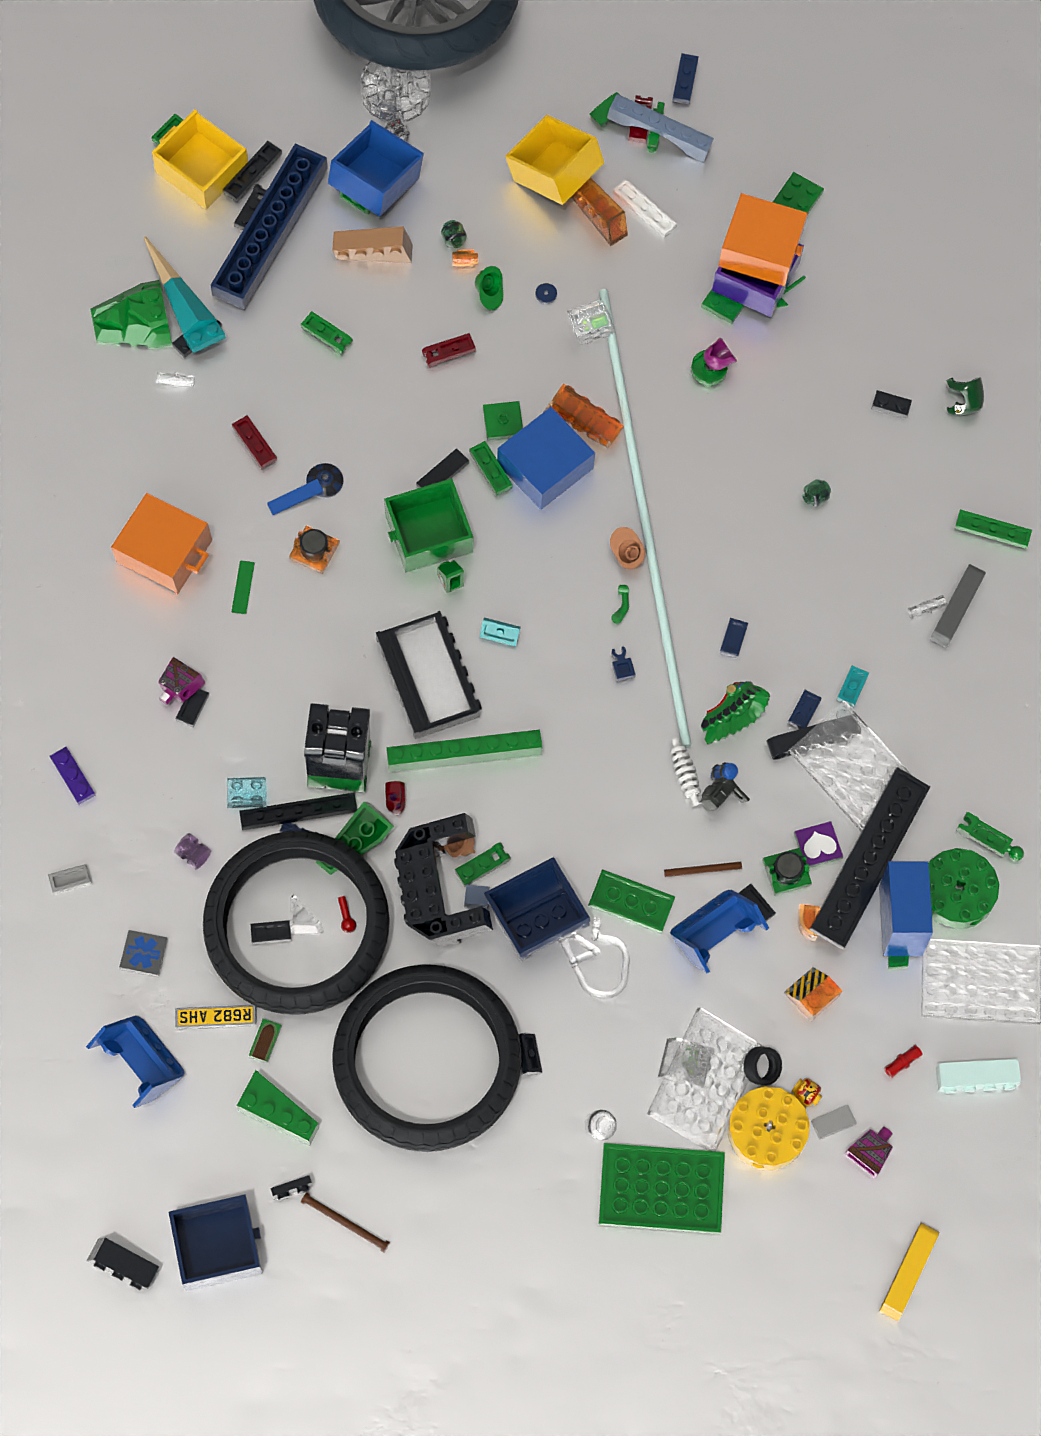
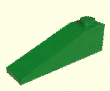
M363 802L335 839L345 843L362 855L381 843L393 829L394 825L369 802ZM315 862L330 875L338 871V869L326 863Z

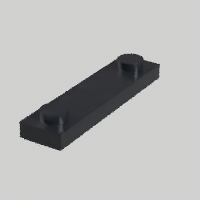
M267 141L223 188V193L238 202L282 154V150L270 141Z

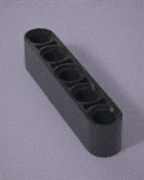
M848 715L773 736L766 742L772 759L778 760L855 738L861 734L855 715Z

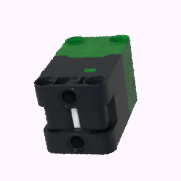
M310 704L304 748L307 787L325 789L326 786V789L346 791V788H348V791L365 793L371 747L370 709L352 707L350 713V711L330 709L329 711V705Z

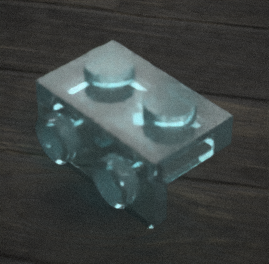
M265 777L227 778V808L267 806Z

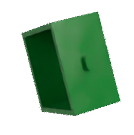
M453 479L384 498L385 516L391 532H388L391 542L395 541L405 573L473 553L474 537Z

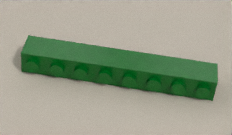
M540 729L386 747L389 773L539 756L542 755Z

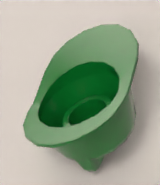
M496 266L486 267L476 276L475 287L479 292L483 306L488 310H495L503 301L502 273Z

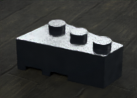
M106 1237L97 1240L87 1259L88 1262L94 1264L95 1268L103 1272L106 1270L112 1273L111 1276L120 1281L124 1279L130 1282L129 1286L139 1291L141 1288L148 1289L159 1268L158 1265Z

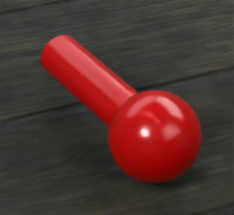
M338 897L343 917L341 929L345 933H352L356 929V921L350 917L346 897Z

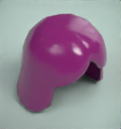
M718 338L715 343L710 345L705 350L703 356L707 366L715 371L722 370L737 362V359L722 338Z

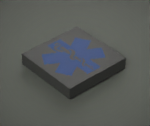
M128 930L119 968L121 970L159 977L168 940L167 937Z

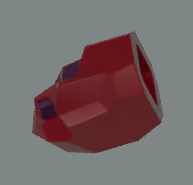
M390 781L385 783L386 807L391 814L399 815L405 808V783Z

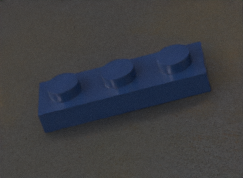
M681 53L672 102L690 105L699 56Z

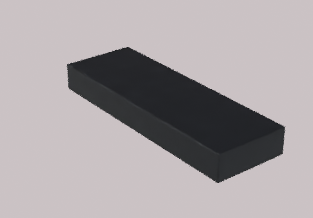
M456 448L417 481L416 486L421 488L453 478L469 464V459Z

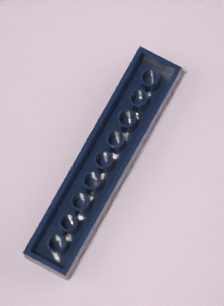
M296 143L294 144L212 281V296L245 310L327 171V157Z

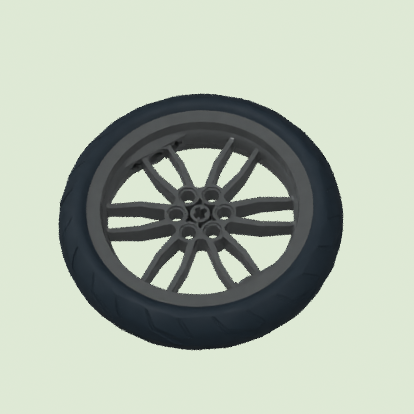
M314 0L317 13L323 24L335 39L350 51L376 64L409 71L447 68L479 55L494 44L504 33L518 5V0H479L473 7L467 9L458 0H395L389 9L386 20H383L365 10L362 5H374L390 0ZM437 3L453 11L458 16L455 19H451L440 9ZM424 6L440 24L413 26L416 8ZM403 8L411 9L406 25L392 23Z

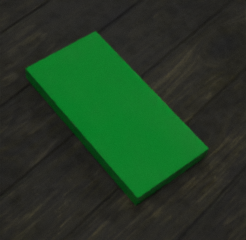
M602 869L588 906L662 933L675 896Z

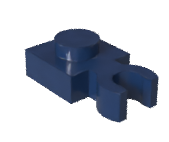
M624 646L621 647L622 654L620 655L615 653V649H612L611 652L612 658L616 660L612 662V667L617 682L635 678L636 676L631 657L625 659L626 649Z

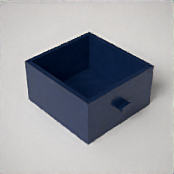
M246 1194L168 1212L181 1281L185 1291L262 1274L256 1239H261L259 1227L253 1228Z

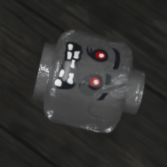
M401 118L391 119L385 126V129L404 141H408L411 131Z

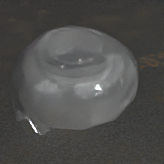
M594 1110L587 1115L585 1120V1130L594 1139L607 1140L614 1135L617 1129L615 1117L607 1110Z

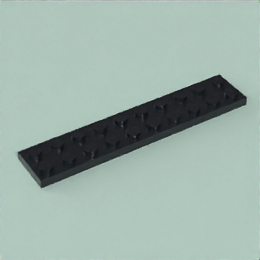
M899 767L894 770L810 926V931L840 949H845L884 875L888 862L893 859L930 789L929 785Z

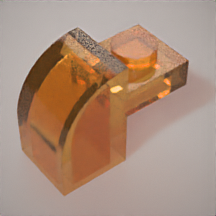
M800 904L797 919L798 929L806 939L816 942L818 935L810 931L809 928L819 912L820 906Z

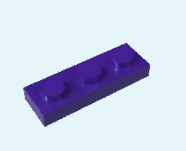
M67 746L50 755V759L78 805L96 796Z

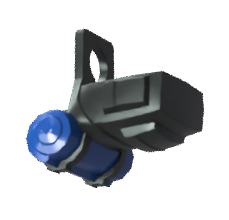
M724 762L722 765L716 764L712 768L711 779L714 782L704 789L700 801L708 811L717 809L731 793L741 803L750 800L733 780L738 774V768L735 764Z

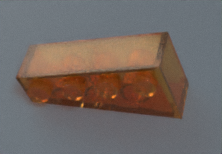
M590 177L570 198L575 201L608 244L612 246L628 236L625 211Z
M562 384L543 411L545 412L548 408L552 407L565 422L572 425V429L577 432H586L588 438L606 448L610 447L624 427L617 418L609 416L605 413L604 409L596 407L587 397L579 395L575 392L574 388Z

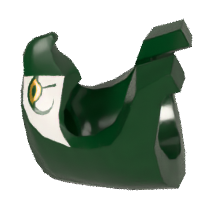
M953 377L946 380L949 389L959 391L965 399L964 404L956 402L953 407H947L949 414L965 416L982 409L984 390L981 377L968 382H956Z

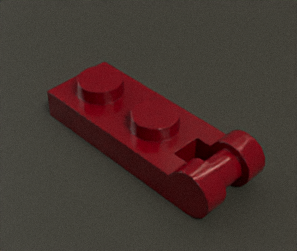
M636 95L635 102L646 105L647 108L651 109L653 97L642 98L640 95ZM630 126L628 141L646 143L648 130Z
M470 333L422 349L423 356L427 358L426 363L429 368L439 363L476 352V347Z

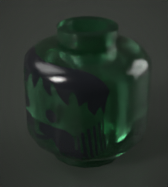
M450 220L441 229V235L448 247L459 248L466 241V232L462 223Z
M815 479L803 488L804 494L802 497L807 504L817 507L830 498L831 488L825 480Z

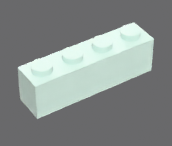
M1018 1059L939 1063L936 1067L938 1091H944L946 1094L955 1093L956 1090H964L966 1093L975 1092L976 1089H984V1091H995L996 1088L1014 1090L1021 1083Z

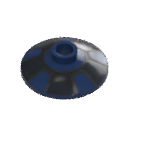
M321 463L310 469L306 478V483L318 479L323 492L315 496L321 498L336 495L341 490L344 482L339 468L329 463ZM327 476L328 478L324 480L321 477Z

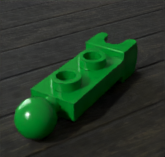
M966 812L963 818L968 823V826L959 824L956 829L959 834L966 838L969 837L1001 857L1004 856L1005 852L1009 853L1010 858L1014 861H1019L1024 857V851L1020 846L1012 847L1010 845L1013 841L1012 838L979 820L977 816L970 812Z

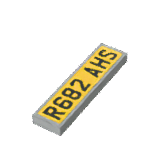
M256 1006L175 1008L176 1029L256 1026Z

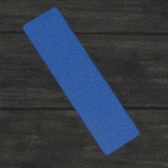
M318 479L268 502L267 505L272 515H275L323 492V489Z

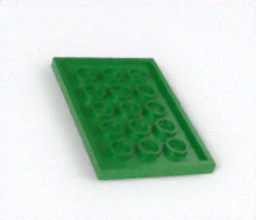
M604 1143L598 1225L721 1234L725 1152Z

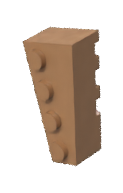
M404 226L334 231L332 251L337 260L412 263L413 244Z

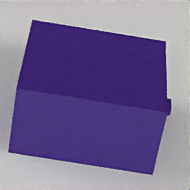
M802 252L800 256L795 255L785 286L718 267L715 272L712 291L771 317L800 264Z

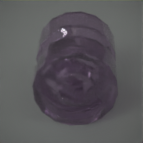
M188 833L179 841L174 853L181 859H187V863L196 870L207 861L212 850L204 843L199 844V839Z

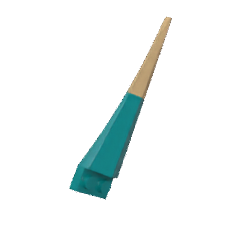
M144 236L145 243L185 342L192 353L225 339V333L216 318L149 239Z

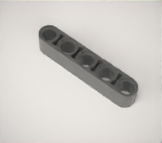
M971 564L968 565L930 638L931 641L945 648L948 647L986 574L985 571Z

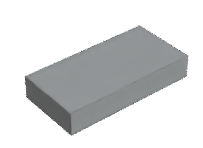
M86 864L48 874L53 895L92 884Z
M849 1105L811 1121L819 1140L857 1123Z

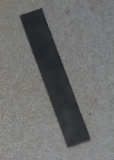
M355 792L240 810L239 813L243 831L355 813L357 811Z

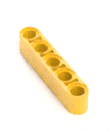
M920 1223L879 1312L899 1321L939 1236V1231Z

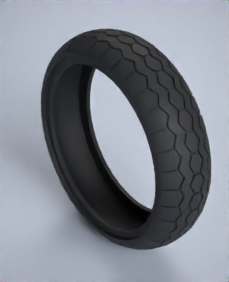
M285 831L262 837L248 844L231 857L219 871L211 885L205 902L203 913L204 942L210 961L217 974L243 1000L258 1008L280 1014L300 1015L315 1013L345 1001L370 979L378 967L386 948L390 922L389 908L378 876L368 862L353 848L324 834L310 831ZM300 858L326 863L346 875L357 887L365 902L366 927L357 952L338 973L310 986L281 987L254 977L235 959L230 951L227 938L228 915L238 891L256 872L279 861Z
M422 964L403 967L377 978L353 999L343 1014L336 1031L332 1064L336 1086L341 1099L351 1115L364 1129L390 1145L406 1150L431 1152L451 1149L472 1141L487 1131L501 1117L516 1091L521 1072L522 1054L515 1022L506 1005L490 987L476 977L461 970L442 965ZM417 993L448 995L472 1007L491 1029L499 1054L497 1074L489 1091L482 1100L463 1115L435 1124L412 1123L388 1114L368 1096L361 1085L355 1068L358 1042L369 1021L389 1003L401 997Z

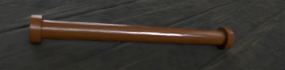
M308 1192L303 1196L300 1203L308 1204L379 1247L380 1251L385 1253L390 1245L389 1241H383L310 1197Z

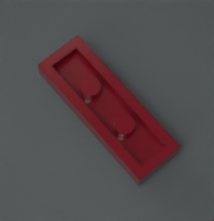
M248 415L232 423V428L261 469L277 461V456Z

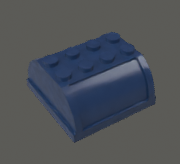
M554 857L484 893L501 928L521 961L527 959L532 953L578 929H585L590 926L589 922L591 920Z

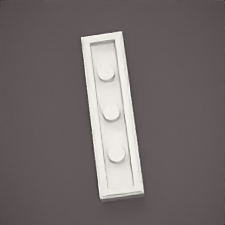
M626 179L613 190L614 195L664 238L677 227L675 221Z

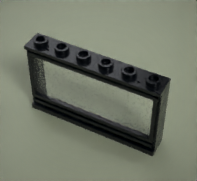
M440 611L381 632H376V641L381 646L382 656L386 659L388 671L392 675L396 691L398 690L401 705L407 713V720L412 726L414 739L479 718L480 710H482L479 699L475 700L473 695L475 693L472 682L469 683L467 680L469 676L467 668L461 665V653L459 649L454 647L455 638L453 633L448 632L447 627H449L447 618L446 616L442 617Z

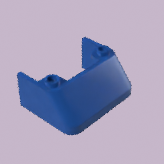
M726 890L673 927L670 934L690 962L703 972L709 973L710 970L706 965L710 958L708 950L736 930L750 932L758 925L767 931L769 927L756 903L734 890Z
M132 1016L103 1026L86 1046L87 1049H91L101 1045L104 1052L108 1055L115 1056L120 1054L138 1076L142 1084L138 1087L140 1097L134 1102V1108L154 1101L184 1076L182 1066L146 1021L139 1016Z

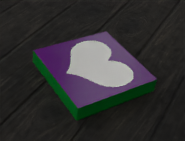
M831 821L794 831L798 847L801 849L802 855L806 856V863L809 864V868L843 859V854Z

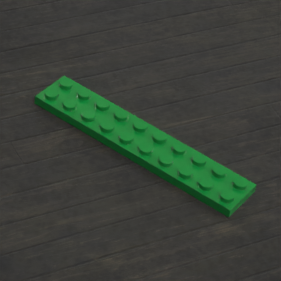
M793 172L773 200V203L809 214L822 195L824 188ZM712 289L701 304L702 308L730 324H733L745 306L712 291Z

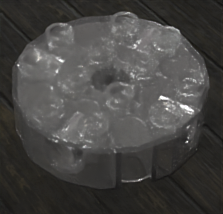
M369 61L362 71L360 80L363 105L371 115L381 121L397 123V121L394 122L397 119L398 121L401 120V122L411 121L421 115L429 105L431 97L430 74L428 70H400Z

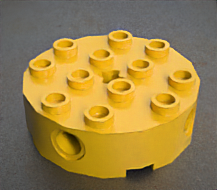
M764 1086L750 1090L737 1101L728 1120L727 1135L732 1149L742 1162L755 1169L773 1171L789 1165L799 1157L809 1138L810 1122L805 1107L793 1094L781 1088ZM767 1125L771 1126L770 1132L766 1131Z

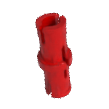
M913 1045L908 1051L899 1054L897 1059L884 1067V1071L890 1078H893L904 1068L910 1067V1064L922 1056L923 1053L917 1045Z

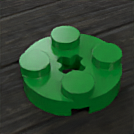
M705 350L694 356L691 373L696 381L704 384L706 387H711L724 380L728 368L725 367L718 371L706 370L705 365L707 364L703 358Z

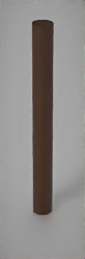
M740 861L664 869V877L742 869V863Z

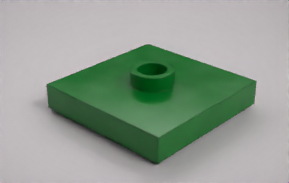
M519 401L483 405L487 440L511 438L523 429Z

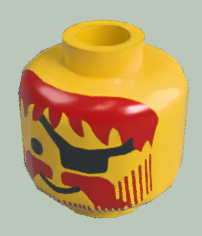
M809 1078L799 1079L791 1091L806 1108H809L812 1104L816 1106L822 1098V1095H820L821 1087Z

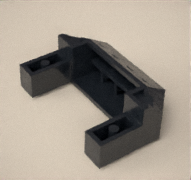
M466 813L411 827L395 851L396 858H394V864L399 872L397 881L402 889L401 903L405 907L406 912L404 914V921L410 928L439 946L460 944L461 938L493 930L490 911L482 906L451 915L445 913L436 857L445 854L444 845L476 837L473 818Z

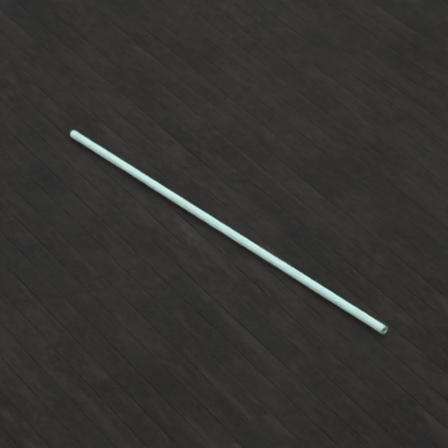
M602 289L599 291L603 308L602 311L604 312L605 309L610 323L605 328L682 746L688 748L691 747V740L608 290Z

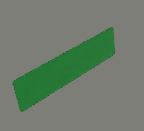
M240 561L232 613H247L254 562Z

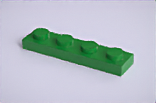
M961 509L954 528L1027 549L1032 533L1031 529Z

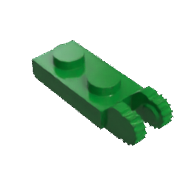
M658 102L657 108H653V110L663 115L665 103ZM649 131L647 150L649 153H654L657 151L660 135Z

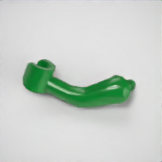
M627 585L618 586V595H622V605L611 616L612 621L616 624L623 620L629 610V588Z

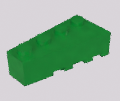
M255 1070L237 1104L238 1111L310 1146L319 1129L318 1122Z

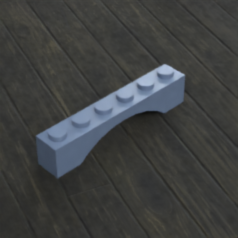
M619 94L616 95L607 119L622 126H635L658 133L675 143L686 155L701 162H704L714 139Z

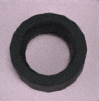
M759 1046L752 1048L744 1059V1073L747 1079L754 1084H773L780 1077L782 1071L780 1054L770 1047ZM765 1054L769 1061V1068L766 1075L761 1078L757 1071V1062L760 1056Z

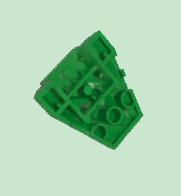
M159 280L140 283L90 309L97 343L115 345L128 343L133 347L147 345L148 348L152 349L172 346Z

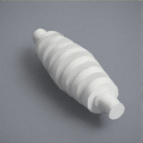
M674 738L671 740L673 745L671 755L674 756L672 761L675 763V775L679 778V784H683L681 788L683 791H686L684 793L686 798H691L693 806H697L700 804L698 795L701 791L700 788H697L699 781L696 780L698 778L697 773H695L696 768L692 766L693 761L689 759L690 755L686 752V747L680 745L678 738Z

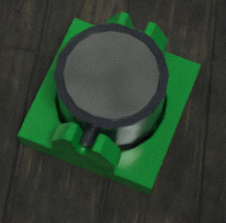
M800 848L762 859L774 896L812 885L809 876V864L806 863L807 858L805 855H802Z

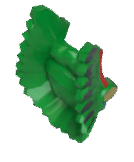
M751 681L734 682L732 685L727 686L726 694L721 702L713 709L707 711L701 723L703 732L707 730L704 738L707 745L712 744L714 741L718 742L721 738L726 739L729 734L734 735L736 732H741L743 728H748L750 723H755L756 719L761 717V713L765 712L770 694L762 687L753 685Z

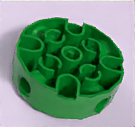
M961 848L942 851L932 858L928 863L932 920L953 929L961 930L974 927L986 919L998 900L1000 885L996 871L988 860L972 850Z

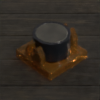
M306 525L303 532H298V538L294 540V548L289 555V559L323 574L340 540Z

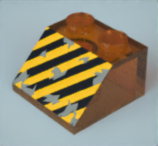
M812 967L790 986L784 994L811 1022L840 997L842 990L828 975Z

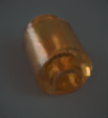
M474 249L452 252L453 266H457V268H475V264H478V253H474Z

